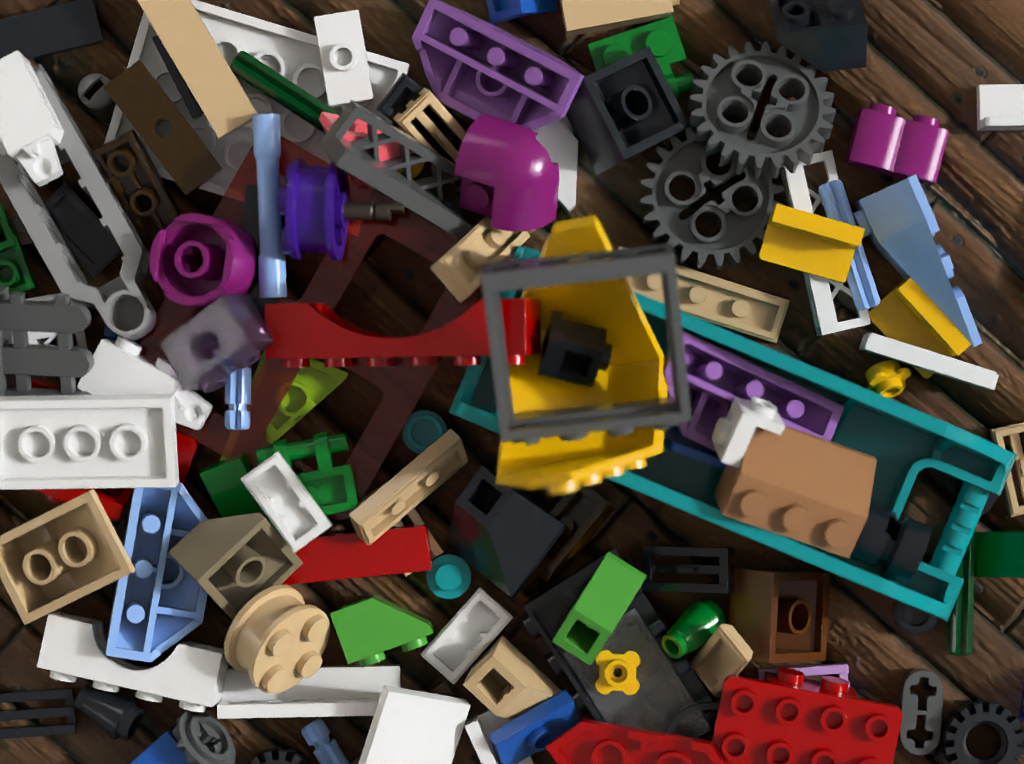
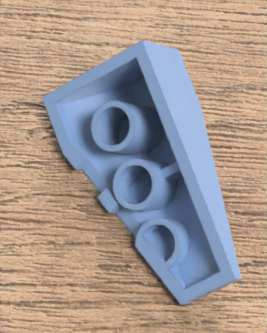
M913 175L855 202L854 205L857 211L852 214L856 226L865 228L863 238L869 237L872 245L903 279L911 277L968 339L971 343L969 347L982 344L962 290L959 286L951 287L949 279L954 277L952 270L954 266L949 254L945 253L941 245H935L933 236L940 229L917 176Z

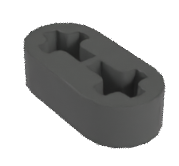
M923 668L913 669L906 673L902 678L899 694V708L903 713L898 740L907 751L916 755H925L933 751L939 743L941 732L943 684L937 675ZM920 677H925L926 683L933 687L932 693L924 695L923 708H918V696L910 692L911 685H918ZM917 715H922V727L930 731L929 738H922L920 745L915 746L914 740L907 736V731L916 728Z

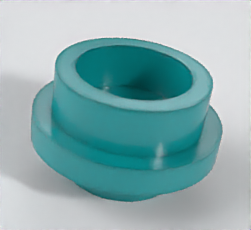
M429 410L417 411L410 415L404 423L402 430L403 440L411 451L421 454L447 432V427L444 420L437 413Z
M453 554L441 555L432 561L431 571H427V584L436 596L443 599H454L464 594L471 582V571L466 561L461 557Z

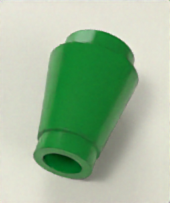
M707 599L691 602L667 634L662 637L661 643L665 652L672 658L679 659L683 655L704 646L721 624H726L722 610L714 602Z

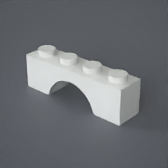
M65 612L48 614L37 667L50 670V678L65 682H76L77 677L93 680V688L108 692H119L120 687L137 690L135 697L152 702H162L163 696L180 700V708L195 712H205L206 706L213 707L221 701L228 669V662L226 661L223 648L186 641L178 644L172 654L161 664L153 667H142L131 664L122 658L105 656L107 637L103 621Z

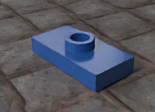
M564 690L491 732L488 736L499 764H517L532 754L545 750L549 742L577 724L580 720L573 699Z

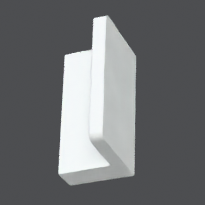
M1024 84L978 85L976 87L977 131H1024Z

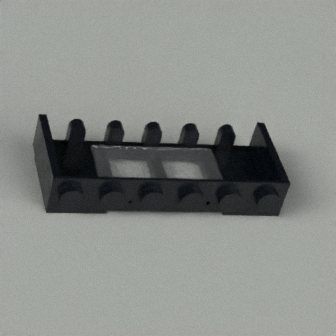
M612 546L525 601L523 607L527 614L522 616L521 620L534 640L542 636L551 652L547 653L545 657L559 678L566 674L575 690L571 691L569 695L583 716L591 712L596 721L665 733L669 722L679 711L695 703L713 701L684 655L679 659H675L669 656L663 649L661 640L668 630L641 588H639L613 633L601 649V651L609 650L611 653L622 654L632 650L639 655L640 664L636 667V679L640 683V688L635 694L626 695L623 691H611L607 695L601 694L595 687V682L599 678L600 667L596 663V658L590 666L552 642L566 615L607 552L609 551L622 559L615 547ZM616 668L613 674L619 677L622 675V670ZM701 710L689 714L677 724L672 734L711 741L717 711Z

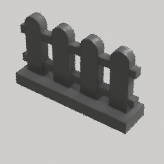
M0 286V396L92 395L87 391L76 390L75 377H83L93 368V355L86 348L73 347L72 334L80 333L91 322V314L86 306L80 303H70L69 294H57L54 297L55 302L25 301V292H13L10 294L9 300L8 286ZM28 331L57 333L58 346L30 345L28 343ZM31 375L60 377L61 389L32 388Z

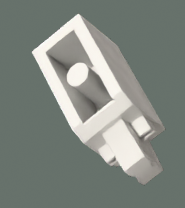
M17 50L0 59V154L2 156L8 154L19 164H22L32 180L40 187L63 175L55 146L61 143L64 130L29 60Z
M119 335L116 341L101 339L93 354V368L81 377L76 388L87 391L92 395L174 394L176 423L195 430H200L203 427L213 406L188 387L190 381L180 376L181 367L162 357H158L156 362L140 354L143 349L142 346Z

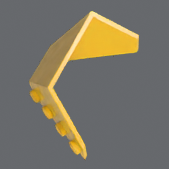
M592 215L556 222L539 258L613 249L597 216ZM626 277L526 288L523 290L520 298L540 299L541 344L552 311L562 313V319L606 329V343L612 344L613 348L607 371H598L593 388L538 375L540 355H525V364L509 365L514 414L667 397L668 385L664 376L666 358ZM653 425L634 427L635 431L633 433L621 436L608 435L606 430L587 432L586 438L575 441H563L559 439V436L541 437L540 442L526 446V442H501L500 437L496 484L527 489L548 486L550 495L578 490V486L598 483L602 481V478L624 474V470L647 466L645 458L663 452L664 431L655 430Z

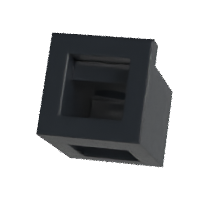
M552 311L541 344L538 375L593 388L598 371L606 372L611 359L613 345L606 343V329L562 319V313Z

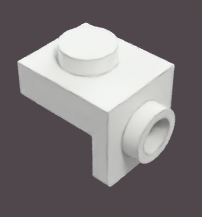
M735 396L726 418L721 417L717 421L712 435V443H714L713 446L720 461L738 468L756 427L781 435L785 424L776 411L777 407L758 397H751L750 401Z

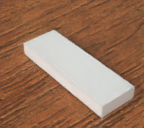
M872 332L863 335L859 350L985 390H995L999 377L995 371Z

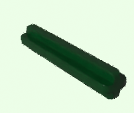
M240 51L230 65L235 75L323 133L325 131L319 121L321 112L340 115L245 51Z
M976 528L956 573L957 577L965 581L947 622L946 650L954 656H967L972 653Z

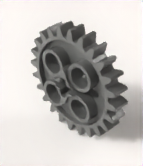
M764 41L761 51H754L751 43L745 42L742 54H739L735 48L729 46L726 60L714 54L711 66L702 65L699 79H694L688 110L692 111L689 125L697 127L695 141L708 140L705 150L707 156L718 151L721 153L719 166L723 167L731 160L737 162L736 174L740 175L746 166H750L753 169L755 178H759L762 168H768L774 178H778L780 166L782 165L793 174L796 172L798 160L809 165L813 153L821 154L825 139L830 137L833 128L831 123H833L836 109L831 107L834 93L825 92L828 82L827 77L814 79L817 68L811 64L806 67L801 66L802 58L797 54L792 59L786 57L787 48L784 45L779 48L777 53H772L768 41ZM771 78L775 79L776 82L773 86L769 103L764 110L757 135L754 140H748L747 136L751 130L754 115L760 106L767 81ZM739 82H749L754 86H744ZM786 95H787V96H792V97L796 98L797 100H795V101L787 100V99L783 98L782 96H786ZM725 118H736L741 123H731ZM769 132H778L784 137H773Z
M690 127L684 130V142H681L674 135L668 138L667 141L671 151L669 152L661 147H657L654 152L661 164L647 162L645 170L654 179L641 180L639 185L643 190L651 192V195L639 200V206L652 208V212L648 213L642 220L644 224L657 223L658 228L652 234V240L665 236L669 240L667 244L672 243L673 249L675 247L681 249L680 263L683 264L689 255L692 254L696 256V265L699 269L702 268L707 258H712L715 269H720L724 256H728L731 263L736 266L740 263V250L752 258L757 253L753 240L762 244L765 234L763 228L767 227L772 207L775 204L784 205L773 200V198L783 194L785 186L772 184V180L775 178L771 175L769 169L762 168L759 178H755L752 167L746 166L742 172L745 178L726 189L718 199V205L713 200L709 201L686 220H681L679 214L702 199L706 192L705 187L710 192H713L736 175L737 162L731 160L728 163V172L724 175L712 174L706 167V159L710 156L721 157V153L718 151L707 156L705 150L708 140L696 142L695 133ZM674 181L686 182L692 190V197L686 201L675 199L670 194L669 185ZM736 192L748 193L754 201V209L749 212L737 210L732 203V195ZM700 217L713 219L718 226L717 235L713 237L701 236L695 228V221Z

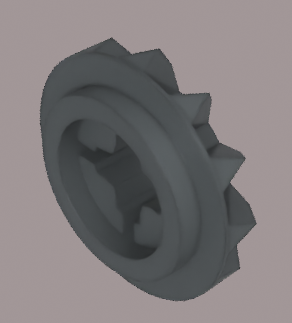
M189 710L176 720L177 726L172 733L179 741L176 748L187 756L186 763H235L236 752L233 741L225 727L214 717L205 712Z

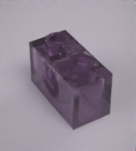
M223 294L160 342L183 390L203 389L204 392L209 393L226 385L229 382L228 376L235 370L248 367L261 358L260 352L272 344L274 340L250 295Z

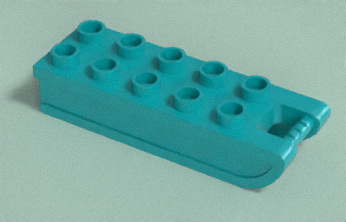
M518 246L512 261L539 258L541 252L526 246ZM524 289L500 291V298H520ZM634 292L667 361L669 346L664 304ZM680 311L682 331L844 406L831 441L876 458L870 503H875L896 512L897 520L901 515L916 476L922 469L929 467L962 481L963 485L929 565L921 562L913 578L908 582L885 572L881 562L872 567L851 557L846 558L721 514L713 495L723 470L664 447L662 453L645 458L647 466L624 470V474L607 477L606 479L948 622L965 581L956 576L958 568L989 494L1001 495L1017 454L940 419ZM481 356V365H468L449 413L500 434L491 356Z

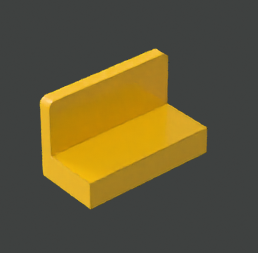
M775 204L770 213L759 252V259L843 283L847 280L855 249L861 245L865 228L781 204Z
M911 277L900 282L880 301V304L868 312L870 321L885 337L951 358L959 356L971 345L968 339ZM913 367L924 379L930 378L934 374Z

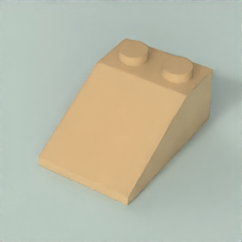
M94 489L0 535V579L24 625L136 571Z

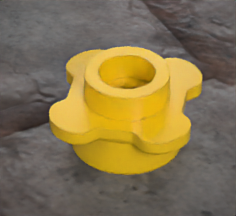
M895 360L877 363L865 373L869 387L866 389L889 399L893 398L906 387L905 380L911 376V371L909 368H901L899 362Z
M609 650L599 652L596 657V663L600 666L599 678L595 682L598 692L604 695L609 694L611 691H623L626 695L635 694L640 688V683L636 679V667L640 664L639 655L632 650H628L624 654L611 653ZM616 668L622 670V675L619 677L613 674Z

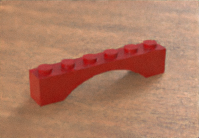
M480 299L467 312L445 326L418 336L409 337L384 336L364 330L340 317L325 303L264 304L265 359H282V368L310 367L309 358H324V367H352V358H367V367L395 366L394 357H410V366H438V356H453V365H481V356H491L484 299ZM501 299L508 365L525 364V355H541L540 299Z

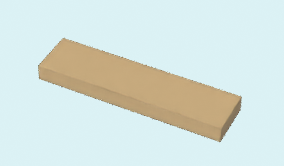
M137 0L218 138L222 139L251 122L252 115H256L257 112L191 0Z
M676 264L680 311L715 325L777 343L790 300ZM661 274L626 277L634 292L664 304Z

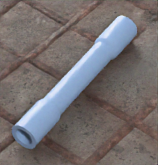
M280 114L252 115L254 157L257 165L260 255L258 257L260 298L287 297L286 258L281 248L282 216L278 214L277 197L280 188Z

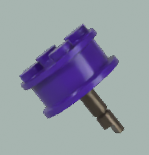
M295 158L292 163L287 164L286 187L279 188L277 197L278 214L285 215V226L281 236L282 253L290 254L292 259H302L305 253H328L330 260L340 261L345 251L349 220H373L375 218L379 221H391L392 214H404V203L376 202L374 204L373 202L349 201L347 171L335 165L333 161L330 166L307 165L304 158Z

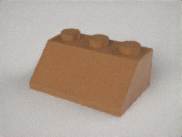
M786 425L781 435L756 427L739 467L726 464L713 495L721 514L849 558L868 519L877 460L874 456Z

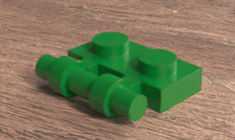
M673 16L587 45L595 72L649 46L676 100L681 98V93L692 89L694 77L691 72L674 77L671 65L686 61L687 59Z
M326 431L313 434V439L288 443L287 439L273 441V446L256 449L259 465L279 451L292 470V461L316 456L319 470L297 473L296 475L325 515L355 510L359 506L352 464L333 466L332 453L349 450L346 433L328 436Z

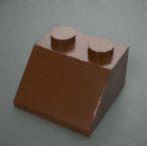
M762 567L734 568V574L731 576V583H734V592L730 593L729 625L736 629L753 651L750 661L768 664L826 661L830 572Z

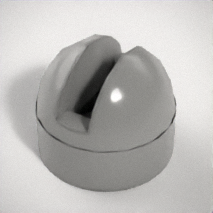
M100 73L86 75L78 86L79 99L85 106L93 110L107 108L111 105L113 99L104 89V86L111 82V80ZM101 80L104 85L88 100L85 95Z

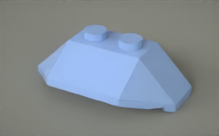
M181 482L178 483L177 487L133 488L123 546L136 571L116 581L105 656L152 662L161 653L203 623L208 594L169 554V551L202 520H208Z

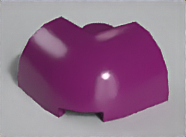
M481 114L469 127L456 158L454 175L462 177L460 208L491 217V228L505 231H529L542 228L556 219L560 180L558 162L552 163L547 150L535 139L538 133L522 125Z

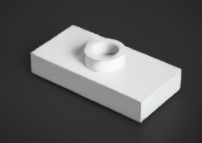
M359 10L314 17L329 107L348 105L351 100L356 103L374 100Z
M279 451L240 479L294 553L332 526L329 519Z
M479 587L420 655L451 683L455 684L511 621L513 615Z

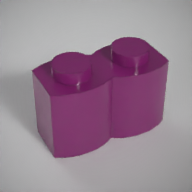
M871 103L869 109L862 108L857 112L844 164L871 172L886 174L902 180L916 175L922 185L931 186L936 183L949 134L948 130L939 127V120L924 115H914L913 120H906L896 116L897 109L877 103Z

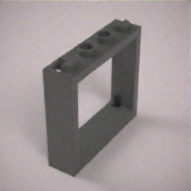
M672 243L482 264L481 280L501 442H526V446L540 442L541 437L559 436V439L563 441H575L586 438L587 432L605 430L608 435L621 436L633 433L635 431L634 427L653 425L655 430L666 431L668 426L682 425V422L692 421L675 254ZM661 274L674 397L514 414L500 291Z

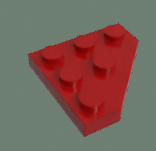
M585 718L546 746V749L557 764H727L714 744L709 740Z

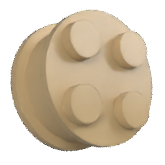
M289 585L269 587L250 599L231 623L224 643L226 661L236 671L249 673L251 682L260 691L267 694L283 692L299 683L303 678L312 677L320 669L322 664L321 656L327 646L330 635V622L327 615L321 609L314 605H305L302 595Z

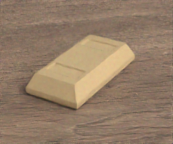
M721 624L689 664L711 694L717 699L721 696L724 679L730 675L738 676L751 660L753 651L732 625Z

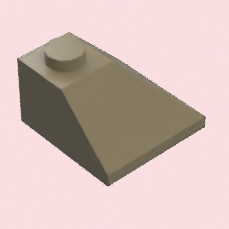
M260 512L202 520L169 551V554L232 620L255 595L269 587L281 585L303 564L300 558L291 550L289 545Z

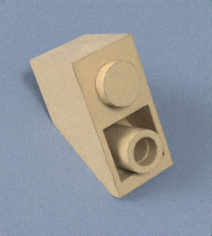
M503 635L473 663L463 683V686L494 715L508 720L519 717L561 692L547 676Z

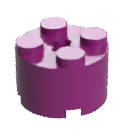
M188 213L173 219L175 220L165 230L161 229L156 235L150 251V271L154 281H158L165 292L163 294L169 300L181 305L218 309L241 302L246 298L255 277L257 258L253 236L238 224L227 219L198 213Z

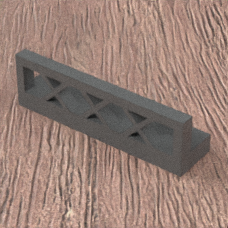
M353 100L349 102L318 143L335 165L398 203H404L405 207L455 237L462 239L474 227L463 214L465 209L460 208L461 190L451 203L443 199L442 185L458 180L462 181V177L454 175L455 164ZM360 118L367 123L368 137L351 142L343 138L355 120ZM395 141L399 142L400 157L386 161L379 160L378 146ZM426 161L431 162L432 176L415 181L411 179V165Z

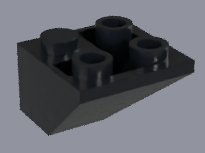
M767 0L776 40L821 72L866 67L867 21L861 0Z
M481 466L455 502L447 546L508 596L515 598L567 525L520 488L496 484L497 472Z

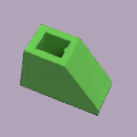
M608 551L566 615L552 642L591 666L647 575Z
M371 595L333 609L329 613L347 663L351 664L359 661L361 668L386 659L384 651L401 645L403 652L428 644L426 636L434 632V627L430 620L376 595Z

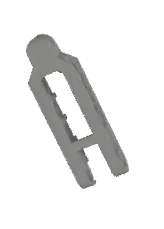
M41 64L33 67V70L64 130L61 143L55 146L60 165L71 161L81 178L78 180V183L91 197L102 215V218L99 219L100 222L111 233L124 254L121 257L123 263L120 276L101 287L89 285L32 183L34 181L23 165L19 164L8 154L4 156L0 154V183L62 294H69L73 303H80L86 307L97 309L106 325L117 335L129 340H138L151 332L157 318L155 309L143 289L150 267V254L58 90Z

